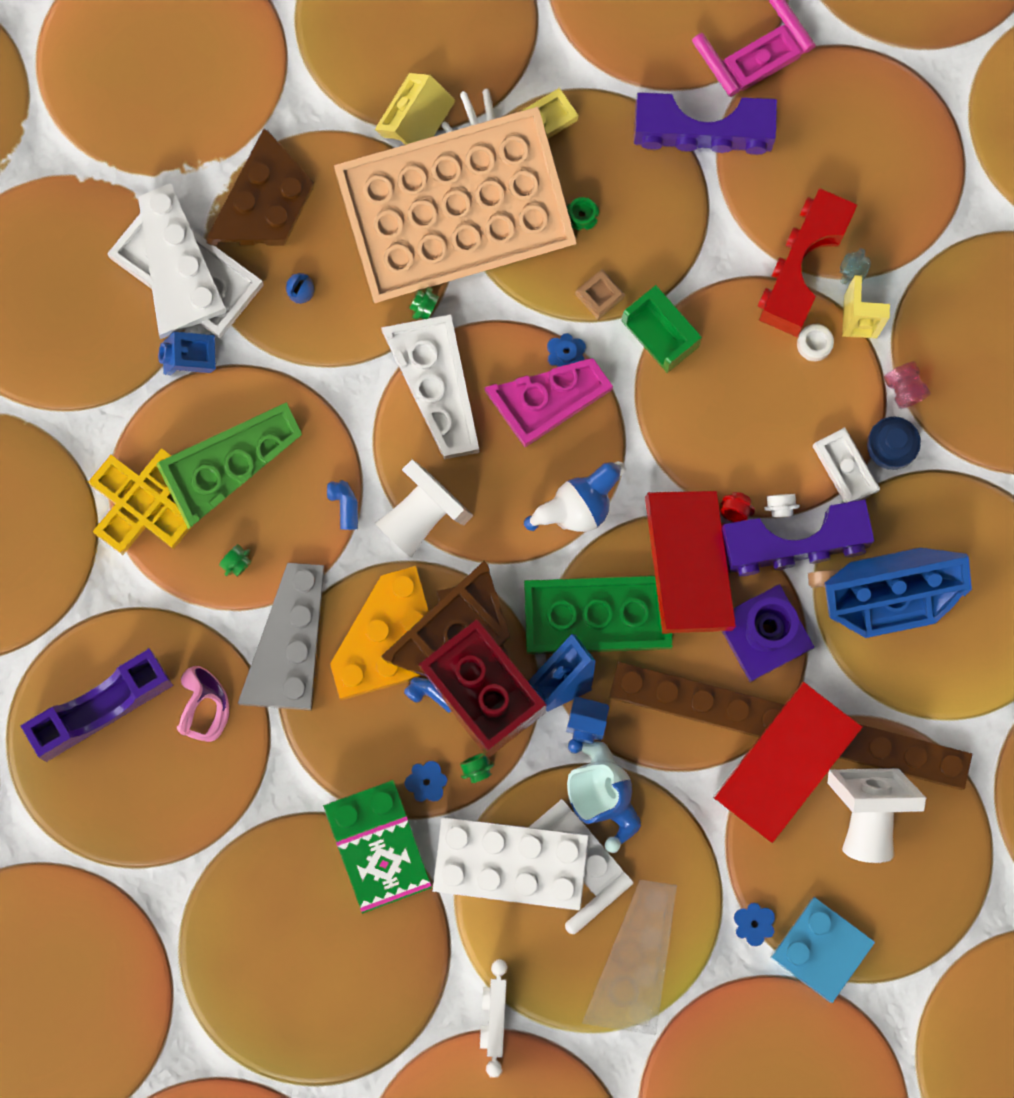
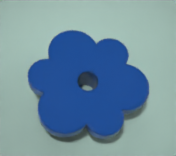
M564 333L560 339L552 338L547 344V350L550 353L548 362L552 366L557 365V367L583 361L584 356L582 354L586 350L585 342L578 338L573 339L569 333ZM568 350L569 353L565 354L563 351Z
M429 761L424 766L415 764L412 767V774L405 779V787L409 792L414 793V798L418 802H423L426 798L436 802L443 796L442 787L447 784V777L444 774H440L441 767L435 761ZM426 779L430 781V784L427 786L423 784V781Z
M757 903L749 904L747 909L737 910L734 914V922L738 925L736 928L737 937L741 939L746 938L747 943L753 947L760 946L765 938H770L774 934V928L771 926L775 920L774 912L769 908L761 909ZM752 921H756V928L751 926Z

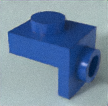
M575 697L566 732L573 734L572 739L580 742L593 744L594 739L601 741L605 732L609 705Z

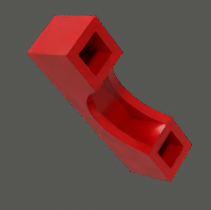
M821 188L818 189L814 199L807 197L799 216L805 218L801 229L793 227L785 245L791 248L787 259L779 258L771 275L777 281L772 290L765 288L757 307L763 309L759 321L798 337L816 298L803 279L802 260L810 252L818 248L827 246L839 247L858 206L857 204Z

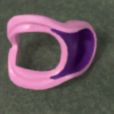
M193 666L186 669L181 677L183 687L192 690L194 693L182 713L177 730L182 735L211 742L219 738L227 724L229 701L226 691L220 682L208 670L200 666ZM204 698H210L217 705L216 715L206 735L189 730L196 707Z

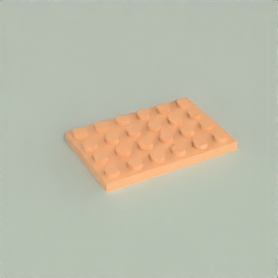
M539 107L334 165L374 303L577 244Z

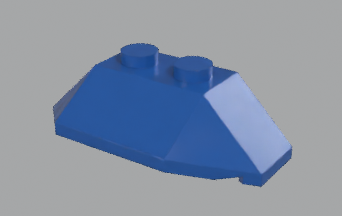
M916 548L852 561L825 582L828 615L830 619L841 623L865 638L936 624L955 606L962 596L967 595L972 590L969 556L965 553Z

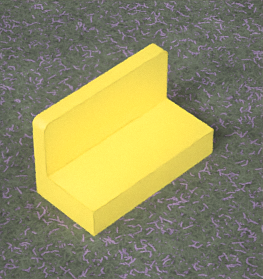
M409 73L375 130L383 138L397 139L405 145L434 137L455 103V99L431 75Z
M854 275L843 299L842 336L878 338L890 318V304L861 302L862 276Z

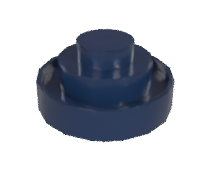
M890 416L881 419L873 426L867 437V450L871 459L877 465L889 470H899L907 467L915 460L921 448V438L917 428L910 421L902 417Z

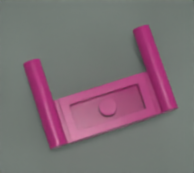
M769 0L785 25L778 27L725 58L723 61L703 33L698 34L692 39L693 44L729 97L734 96L740 90L743 92L799 59L801 54L811 51L816 46L786 0Z

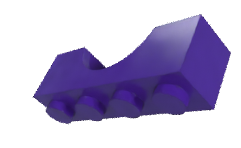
M637 92L634 145H641L643 148L650 150L660 149L662 146L676 147L681 151L710 148L716 153L746 150L749 154L760 155L766 153V151L771 152L776 140L777 99L741 98L737 108L726 118L715 122H702L692 119L683 113L676 104L672 94Z
M865 499L830 505L824 514L821 529L814 535L801 540H787L774 535L765 527L760 518L724 524L722 527L728 573L738 572L739 576L754 575L760 572L761 567L772 565L774 570L788 569L796 565L795 561L809 559L810 564L822 563L830 560V555L844 553L846 558L865 554V549L869 548L874 542Z
M149 648L117 667L108 679L94 689L72 701L50 707L20 725L37 756L48 762L171 688L173 684L156 655Z

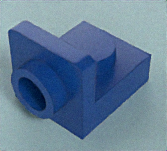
M174 331L159 347L158 357L160 364H163V374L172 375L177 370L212 373L216 369L215 335Z

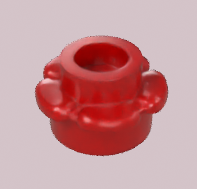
M733 492L722 498L720 512L730 522L748 520L749 516H753L755 513V507L751 506L750 497L743 493Z

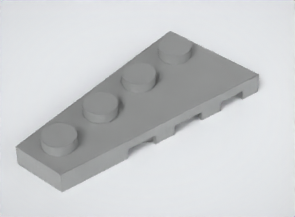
M287 563L238 701L239 705L312 711L324 565Z

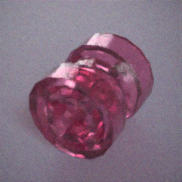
M915 361L901 365L883 377L887 386L894 389L896 394L894 400L899 409L917 404L931 395L927 384L919 379L920 369Z

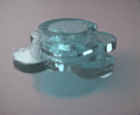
M860 248L858 252L848 253L844 257L840 266V273L843 274L841 277L842 284L845 285L848 281H852L854 275H861L862 281L866 277L871 260L864 256L865 249Z

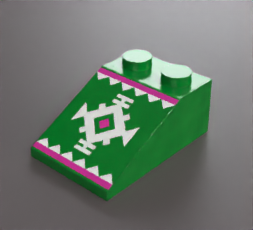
M394 780L323 805L362 914L432 888Z

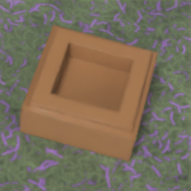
M603 269L575 292L579 300L598 320L625 298L622 290Z

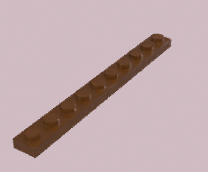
M622 662L617 664L609 699L755 737L761 736L784 706V704ZM861 725L863 728L839 757V759L878 769L898 768L905 776L964 790L973 753Z

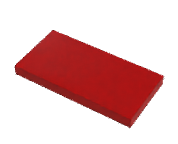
M717 491L648 492L645 496L662 633L733 631L736 624Z
M803 681L713 798L769 842L773 843L863 727Z

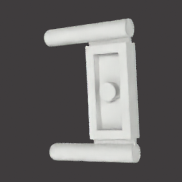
M562 799L529 826V828L589 835L584 884L596 897L566 922L565 928L570 934H576L634 884Z
M496 960L492 964L491 971L496 976V980L491 979L490 987H483L482 1010H489V1024L481 1025L480 1048H487V1057H492V1061L488 1062L486 1066L487 1073L491 1077H498L502 1073V1066L496 1059L497 1057H502L506 980H500V978L507 971V964L503 960Z

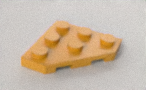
M416 566L380 576L331 661L330 666L340 701L405 683L415 677H425L386 663L381 658L392 645L429 612Z

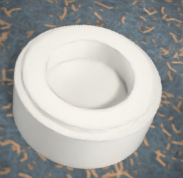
M820 324L806 326L801 331L797 340L799 353L810 361L825 359L830 354L834 345L831 331Z

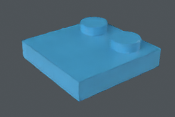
M814 897L770 958L828 1002L833 1003L875 942Z

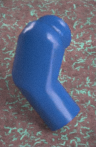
M340 480V482H329L327 484V498L330 501L340 500V529H358V501L349 483Z
M415 677L409 681L411 684L405 688L404 694L413 702H420L423 696L426 695L431 697L448 713L451 712V709L428 678Z

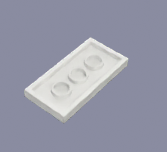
M140 213L107 254L111 260L152 289ZM191 229L226 309V313L199 324L221 339L263 287V281L217 247L207 244L206 239Z
M441 817L433 892L581 910L589 835Z

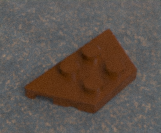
M263 128L207 236V244L218 246V242H240V246H254L258 243H263L267 246H285L313 190L314 182L268 130Z
M483 561L392 645L381 658L386 663L426 677L418 664L476 619L498 646L501 647L510 638V634L503 617L488 564Z

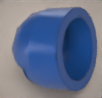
M293 274L286 283L287 295L295 303L308 302L315 292L312 279L306 274ZM304 280L298 293H294L293 291L298 282Z

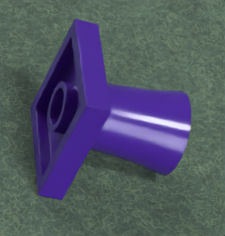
M780 584L733 608L736 627L733 631H722L749 682L762 677L815 648L799 620L796 610L789 602ZM763 624L770 625L774 633L765 632Z

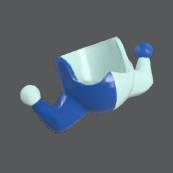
M571 739L568 743V749L571 753L575 754L581 751L591 758L590 764L576 768L568 775L567 790L571 806L578 818L586 824L612 819L619 825L617 835L609 837L605 842V849L610 853H616L620 849L621 844L629 840L641 827V820L630 803L633 792L631 780L626 771L615 764L612 753L604 742L590 744Z

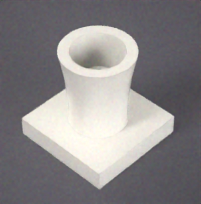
M411 460L402 471L418 486L393 510L375 522L379 529L411 558L424 538L446 513L463 526L474 516L423 466L414 460Z
M898 768L829 770L828 785L852 811L849 829L842 848L843 852L847 856L863 862L882 863L892 860L894 858V812L924 811L926 797Z

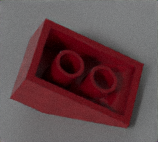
M477 619L418 664L487 758L491 757L546 713L545 702Z

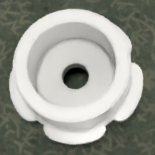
M796 494L767 496L768 507H764V510L772 511V517L793 516V509L799 508L800 504H796Z

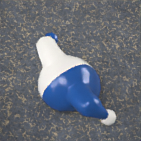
M619 461L604 463L588 477H576L566 481L557 490L554 499L540 505L532 516L524 519L525 528L529 531H534L539 525L557 523L564 530L568 529L576 532H587L597 529L605 521L609 513L610 499L608 492L620 479V476L624 475L626 470L624 463Z

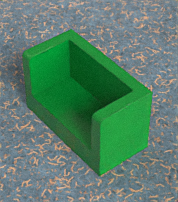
M656 285L623 311L621 322L666 373L671 371L700 346L702 336Z

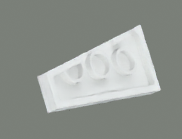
M171 183L138 196L160 339L170 336L174 331L180 332L205 320L226 313L225 306Z
M451 314L382 327V333L443 458L449 459L479 453Z

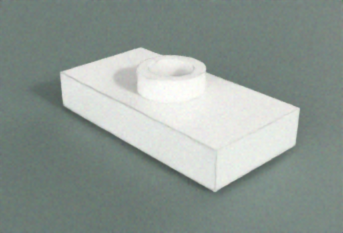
M846 428L813 444L815 452L844 503L863 500L880 490Z

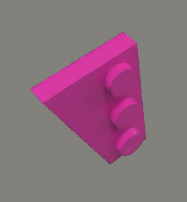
M590 358L553 368L549 372L529 377L528 375L517 378L516 381L487 386L485 387V392L525 448L613 389V385L595 360Z

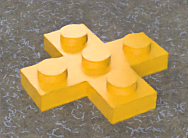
M162 448L139 476L114 456L110 455L88 481L94 489L115 504L93 530V533L122 556L145 528L172 549H175L191 529L187 528L177 505L170 500L172 495L156 465L159 461L171 456Z

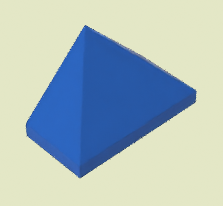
M571 634L532 676L528 683L545 702L546 711L549 712L573 700L575 697L592 691L596 661L579 638Z

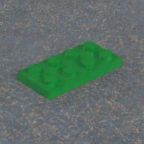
M655 576L524 580L527 654L555 653L571 634L579 638L588 652L672 649L673 647L672 633H662Z

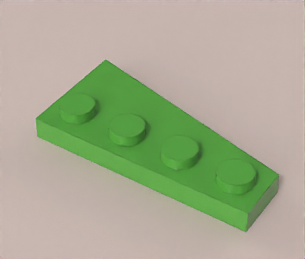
M286 402L159 461L156 465L189 529L299 438L302 433Z

